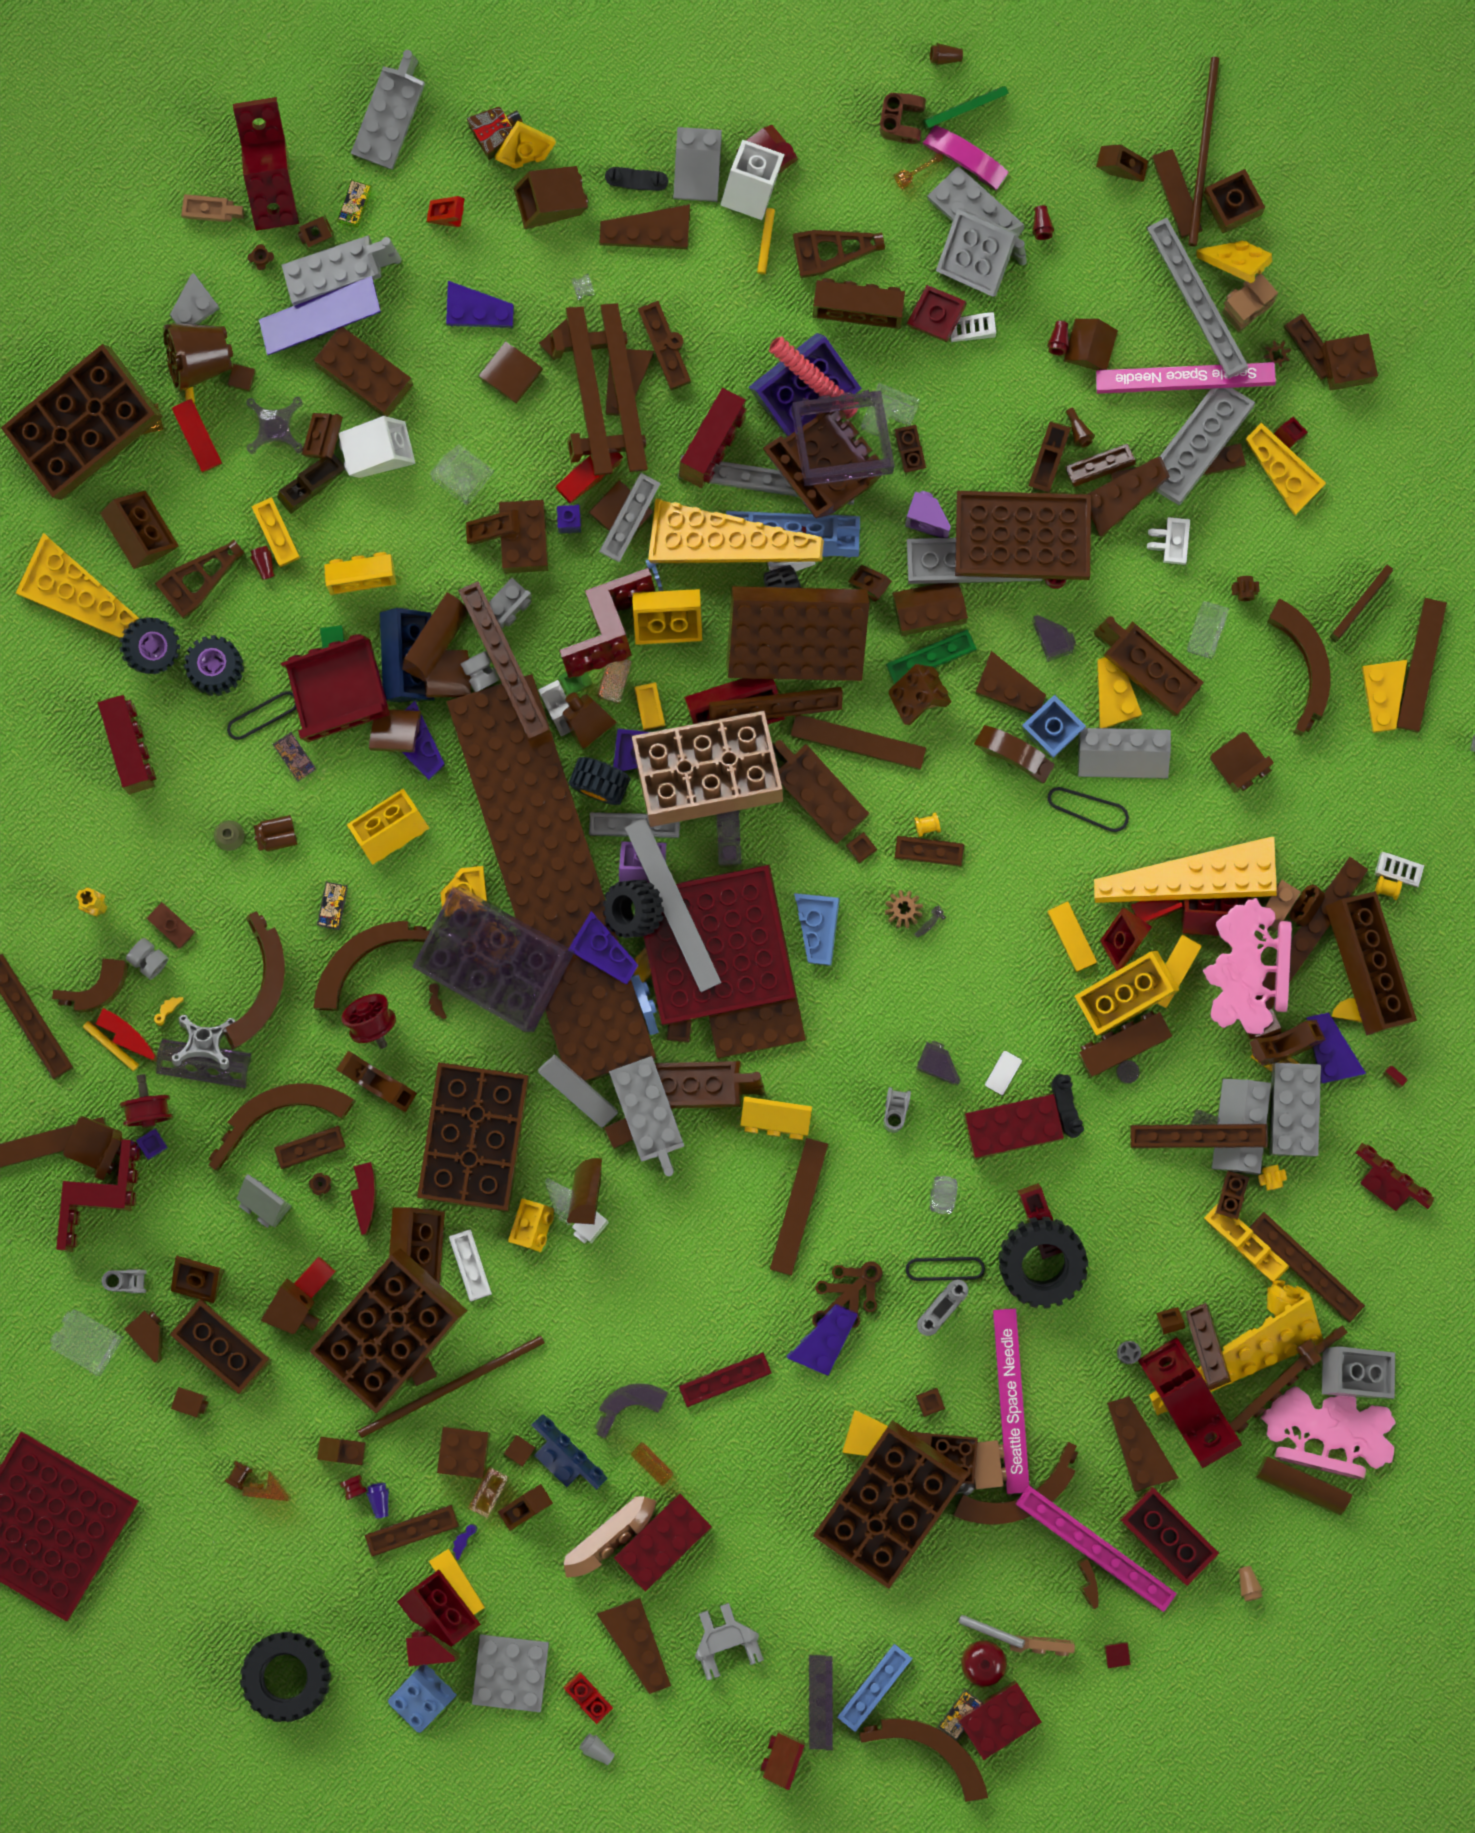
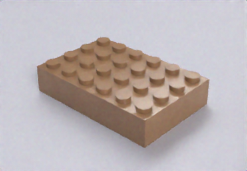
M765 711L632 736L633 751L650 827L783 802V789Z

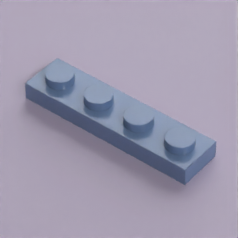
M893 1644L837 1718L856 1732L913 1658Z

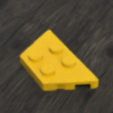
M1238 241L1196 250L1198 259L1249 283L1255 281L1256 273L1261 274L1264 268L1272 263V253L1256 247L1247 241Z

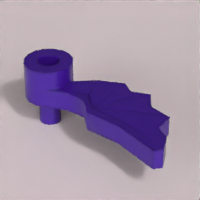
M475 1524L468 1525L466 1533L458 1535L457 1539L453 1541V1551L457 1560H460L461 1554L467 1546V1539L477 1532Z

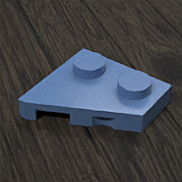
M639 975L633 976L631 981L649 1034L651 1036L659 1033L653 1013L657 1012L654 1002L647 999V995L650 994L647 983H642Z

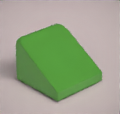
M587 672L579 677L568 678L567 673L559 676L568 695L573 692L578 693L593 685Z

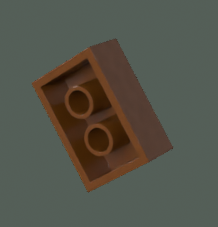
M544 500L499 502V513L512 509L518 510L519 533L501 537L502 568L504 574L549 571Z

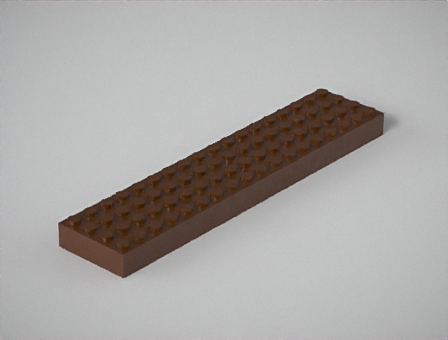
M533 675L524 676L550 730ZM502 684L447 701L561 1061L587 1083L610 1075L609 1071L650 1056L653 1057L654 1061L657 1060L631 979L625 985L568 951L591 911L617 941L618 938L615 932H611L609 929L610 925L605 923L606 916H603V911H605L603 901H605L604 894L551 730L549 734L530 742Z

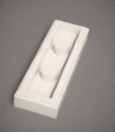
M471 1229L449 1236L470 1302L492 1295Z

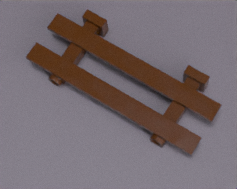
M618 303L600 305L604 331L588 332L584 306L568 307L565 310L570 334L562 335L561 329L552 330L549 341L553 359L562 358L564 352L573 351L588 438L580 439L579 433H573L569 436L567 444L570 462H580L582 456L591 455L594 475L612 474L610 453L626 452L629 472L646 471L648 469L644 448H646L645 435L641 434L626 351L627 333L622 328ZM608 348L623 435L606 436L591 350Z

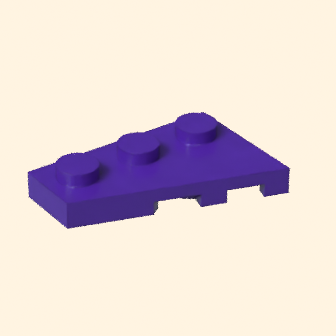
M448 281L447 326L513 328L514 305L512 303Z
M618 729L613 767L621 771L637 769L632 736L650 732Z
M835 1304L817 1323V1326L786 1357L829 1376L858 1314Z

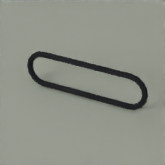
M290 691L282 692L276 695L275 697L267 700L266 702L256 706L255 708L245 712L244 714L234 718L229 722L227 726L228 735L235 740L244 739L247 736L257 732L258 730L268 726L269 724L293 712L296 709V704L290 710L284 712L283 714L273 718L272 720L262 724L261 726L251 730L250 732L240 737L234 736L230 731L231 725L234 722L260 709L261 707L271 703L272 701L282 697L283 695L287 694L293 696V693Z
M977 1257L915 1258L906 1265V1274L914 1281L975 1280L982 1277L985 1272L983 1261ZM975 1260L982 1267L979 1275L963 1277L917 1278L913 1277L909 1272V1267L913 1262Z

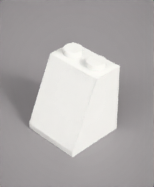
M742 140L730 170L721 206L762 220L784 154Z
M382 416L338 433L340 438L339 446L345 458L344 466L349 476L361 478L415 464L405 421Z

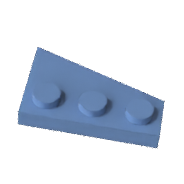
M794 893L808 963L832 966L840 899Z

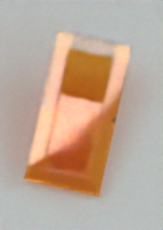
M272 1471L268 1473L266 1489L263 1488L264 1484L251 1482L249 1487H243L242 1496L291 1501L290 1494Z

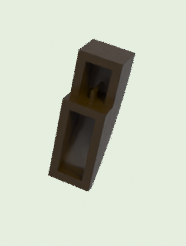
M334 453L332 459L327 457L321 458L299 473L295 480L280 489L277 498L289 513L292 514L335 480L345 470V466Z

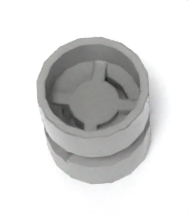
M486 651L460 664L465 674L470 675L469 682L475 692L500 680L495 668L490 667L492 661Z
M142 938L130 950L126 960L135 968L140 967V972L149 980H152L165 967L169 958L160 950L155 951L154 945L146 938Z

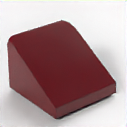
M1292 417L1275 431L1274 435L1290 449L1308 432Z
M1128 1642L1104 1645L1107 1668L1131 1665Z

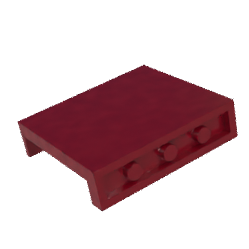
M352 635L347 641H335L328 644L329 647L311 649L306 655H294L289 657L288 661L281 663V666L287 669L302 729L298 730L300 739L311 742L390 715L371 640L364 635Z

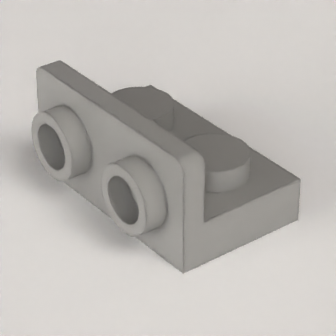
M513 578L489 601L501 629L505 625L509 627L515 621V615L519 610L524 611L532 602L530 600L532 598L531 593L528 590L526 591Z

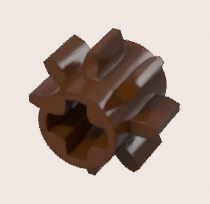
M1273 339L1271 347L1265 345V349L1269 353L1264 355V359L1270 358V362L1278 363L1282 367L1284 360L1290 361L1286 353H1289L1291 348H1284V340L1279 344ZM1281 349L1282 357L1278 355L1274 358L1272 351Z
M1253 576L1237 577V582H1233L1232 595H1238V601H1252L1255 599V595H1258V592H1260L1259 581L1254 582Z

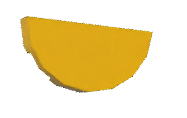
M1355 998L1341 1001L1333 1009L1332 1018L1362 1022Z

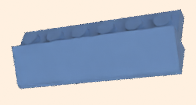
M727 511L726 513L727 515L744 518L746 521L760 522L771 527L777 526L796 533H803L802 526L806 527V534L823 538L822 556L859 557L860 516L827 515L816 519L813 514Z

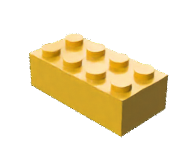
M1151 951L1075 995V998L1097 1036L1105 1034L1178 992L1179 988L1159 952Z

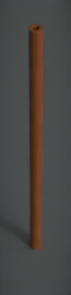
M1211 57L1188 242V245L1193 247L1197 246L1219 57Z
M540 1335L366 1425L358 1430L360 1437L363 1438L545 1344L542 1336Z

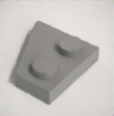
M193 273L188 279L170 316L175 323L197 325L220 308Z

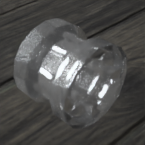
M588 274L583 275L580 279H571L577 300L582 299L586 295H595Z

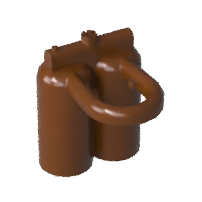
M291 815L261 821L254 825L256 835L254 840L257 841L259 851H273L298 845Z

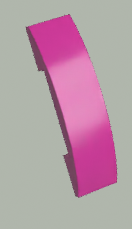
M937 125L933 127L923 142L925 146L939 155L944 154L977 175L978 180L997 191L1009 173L985 152L960 136Z

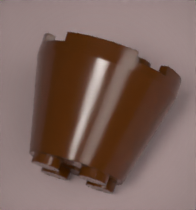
M178 323L164 325L163 342L164 345H168L166 346L167 365L174 387H178V391L187 390L232 369L230 357H233L231 344L226 343L227 332L225 326Z

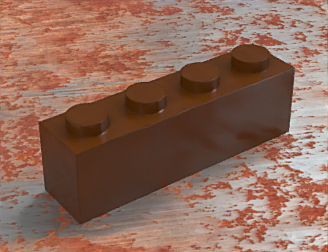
M1151 1011L1141 1016L1143 1021L1137 1024L1131 1021L1121 1026V1032L1114 1035L1113 1031L1101 1036V1042L1094 1045L1093 1041L1081 1046L1082 1051L1077 1055L1089 1078L1170 1039L1172 1034L1161 1013L1154 1014Z

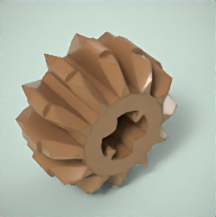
M899 890V898L891 894L890 897L893 902L886 901L885 903L887 907L892 908L885 910V915L893 914L888 921L892 923L897 919V928L900 927L901 922H904V926L907 929L909 928V920L912 924L916 925L917 920L914 916L922 917V913L916 910L923 908V904H915L919 900L918 896L910 899L911 891H908L907 896L904 897L903 891ZM903 904H906L910 912L907 913L906 911L905 914H901V909L898 906L902 907Z

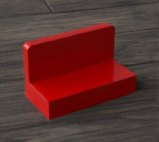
M1178 900L1139 901L1131 905L1134 915L1146 923L1179 911L1183 907L1182 902L1179 903Z

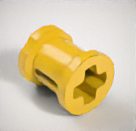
M936 812L932 816L920 819L918 817L914 818L919 837L933 831L941 832Z
M1380 875L1375 891L1377 895H1387L1397 901L1402 881L1394 882L1384 879V876Z

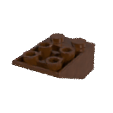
M911 1432L966 1470L968 1475L963 1483L974 1484L978 1438Z

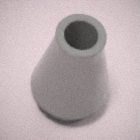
M590 1733L579 1747L584 1755L598 1760L605 1765H608L615 1756L597 1735L593 1736Z

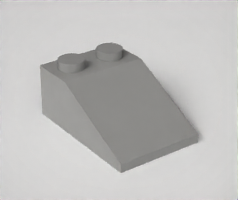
M677 128L673 199L718 201L722 130Z
M247 1174L237 1196V1200L241 1202L239 1207L248 1214L252 1211L259 1216L257 1221L268 1228L269 1225L276 1227L291 1208V1205L256 1178Z
M1348 1347L1327 1348L1323 1351L1322 1394L1394 1399L1395 1353Z

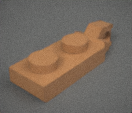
M185 194L181 216L185 219L231 222L232 218L244 219L245 210L243 206H235L234 202L229 201L227 198Z
M1014 1635L1025 1640L1022 1649L1010 1644V1650L1020 1653L1030 1648L1033 1653L1045 1654L1046 1650L1055 1651V1655L1069 1656V1653H1074L1075 1650L1073 1640Z

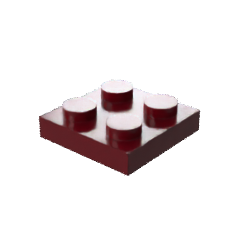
M926 285L907 325L947 343L967 303L960 298Z

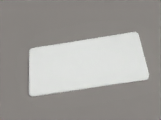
M1003 1051L985 1086L1003 1095L1022 1060L1007 1051Z

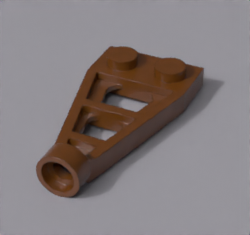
M811 230L793 234L800 278L823 275L867 254L885 250L882 232L874 234ZM844 240H857L860 249L856 252L845 254L843 253L842 242ZM820 242H833L837 245L838 254L834 258L823 261L819 257L818 244Z
M233 539L216 550L172 569L155 584L184 619L202 605L233 563L245 552ZM231 549L234 554L229 555L228 550ZM214 558L219 559L222 564L221 568L213 576H209L203 569V565ZM192 572H200L204 576V584L197 592L192 593L184 585L183 578Z

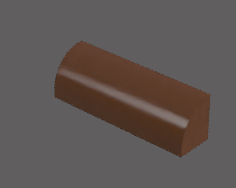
M446 592L405 656L402 670L425 682L427 681L468 616L465 605L458 598Z
M602 1158L587 1159L576 1168L567 1223L595 1225L601 1183Z
M1264 1456L1255 1477L1338 1515L1343 1514L1353 1495L1268 1456Z

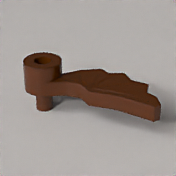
M433 983L429 986V991L433 993L429 1000L430 1009L434 1011L435 1016L446 1019L447 1016L444 1012L442 1001L438 998L440 986L437 983Z

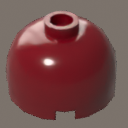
M988 1640L977 1641L970 1644L964 1650L961 1658V1669L965 1678L972 1684L980 1687H990L998 1683L1004 1676L1007 1669V1659L1003 1650L996 1643Z

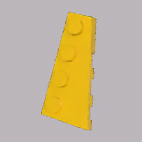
M1262 423L1245 439L1294 516L1326 485L1323 479Z

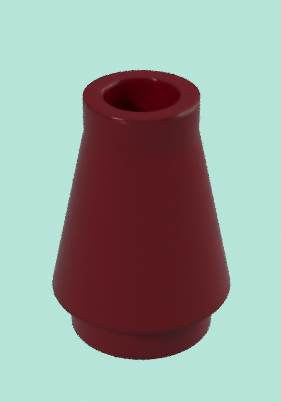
M1044 205L1035 207L1032 233L1037 240H1048L1052 238L1054 232L1048 208Z
M1065 321L1055 322V327L1048 341V351L1053 355H1065L1069 349L1068 323Z
M267 546L251 550L252 556L250 558L262 580L274 577L271 550H268Z

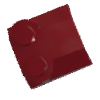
M773 125L762 128L746 140L784 154L779 173L798 160L793 147L784 140Z

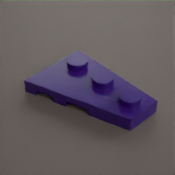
M415 701L405 709L420 711ZM421 715L419 734L416 735L415 753H402L430 780L445 764Z
M591 911L568 951L627 985L638 968V964Z
M1329 1012L1305 1018L1306 1020H1317L1326 1039L1324 1042L1313 1047L1316 1065H1321V1084L1366 1074Z

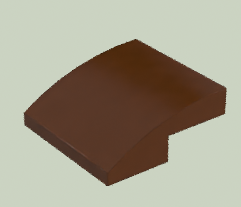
M505 341L480 373L479 377L482 381L497 389L501 395L517 404L542 372L543 368Z
M618 480L588 513L603 528L610 531L631 490ZM649 507L647 508L638 528L653 513V511Z
M468 650L445 651L427 681H424L426 697H462L471 694L470 675H466L460 665L469 659Z
M389 710L390 715L373 720L369 741V749L371 751L415 753L416 735L419 734L421 711Z
M1083 1558L1076 1563L1087 1583L1079 1588L1090 1608L1096 1609L1098 1608L1099 1601L1096 1578L1088 1559Z

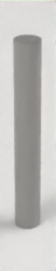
M965 1615L960 1616L959 1623L1018 1648L1022 1649L1024 1647L1025 1640Z

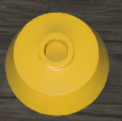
M1274 1280L1272 1286L1268 1287L1267 1309L1276 1317L1286 1311L1285 1306L1291 1304V1306L1304 1299V1294L1309 1292L1299 1286L1295 1288L1290 1285H1284L1285 1281Z

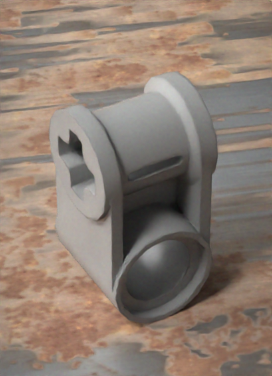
M891 1087L888 1088L884 1116V1127L887 1131L896 1133L902 1129L906 1111H908L911 1091L900 1092L893 1090ZM897 1116L900 1119V1124L896 1127L890 1126L888 1118Z
M147 1270L108 1271L102 1277V1285L105 1289L112 1292L146 1293V1289H144V1275L147 1274ZM111 1275H117L119 1284L113 1288L109 1287L107 1283L108 1278Z

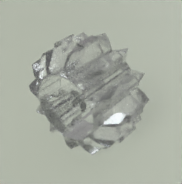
M936 1176L934 1178L930 1195L931 1211L939 1214H951L953 1212L958 1188L956 1179L948 1176Z

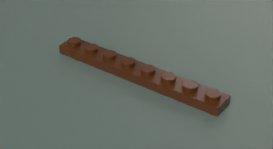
M479 581L459 589L458 592L529 741H534L549 734L550 730Z
M1348 858L1324 893L1323 903L1309 924L1301 926L1292 938L1289 983L1331 924L1326 906L1338 900L1349 898L1369 870L1353 858ZM1269 972L1262 982L1263 986L1271 991L1275 990L1276 972ZM1263 995L1256 996L1257 1000H1261L1263 998ZM1270 997L1265 1002L1268 1010L1274 1006V997Z

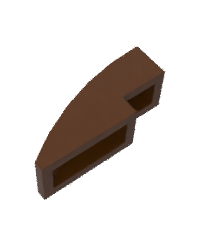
M1050 420L1028 486L1050 493L1071 427Z

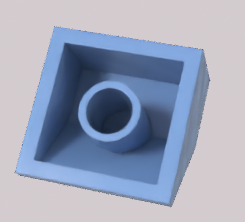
M1055 695L1022 725L1023 732L1040 749L1053 758L1086 728Z

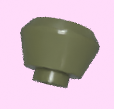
M223 821L214 831L215 843L223 850H235L244 841V830L235 821Z

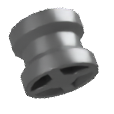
M1133 1341L1123 1342L1117 1349V1357L1125 1364L1135 1363L1141 1356L1139 1345Z

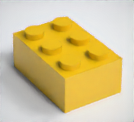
M700 589L632 593L635 645L703 641Z

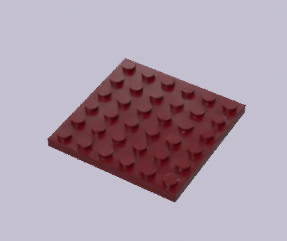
M768 865L676 884L721 983L703 992L700 991L664 912H662L663 919L658 922L660 924L658 929H654V933L644 936L662 1026L795 999Z
M21 1431L0 1465V1582L68 1622L134 1512L139 1500Z

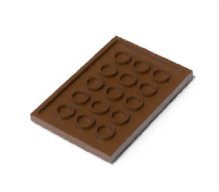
M957 491L955 576L1090 580V494Z

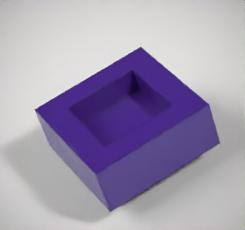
M156 1128L136 1140L148 1160L168 1149Z

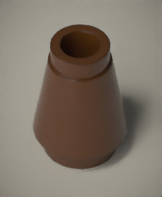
M940 43L931 45V63L942 65L962 62V48Z

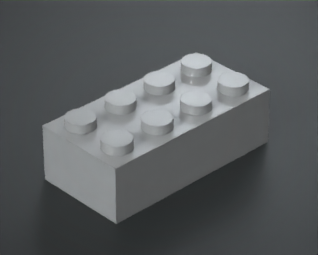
M1272 1064L1269 1155L1318 1156L1321 1065Z

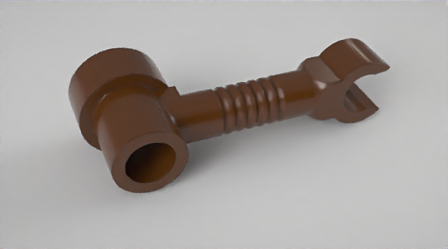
M1342 1325L1317 1345L1310 1338L1298 1346L1296 1350L1300 1356H1304L1308 1363L1313 1366L1322 1359L1320 1354L1348 1332Z

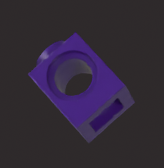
M579 505L557 506L559 534L581 533Z

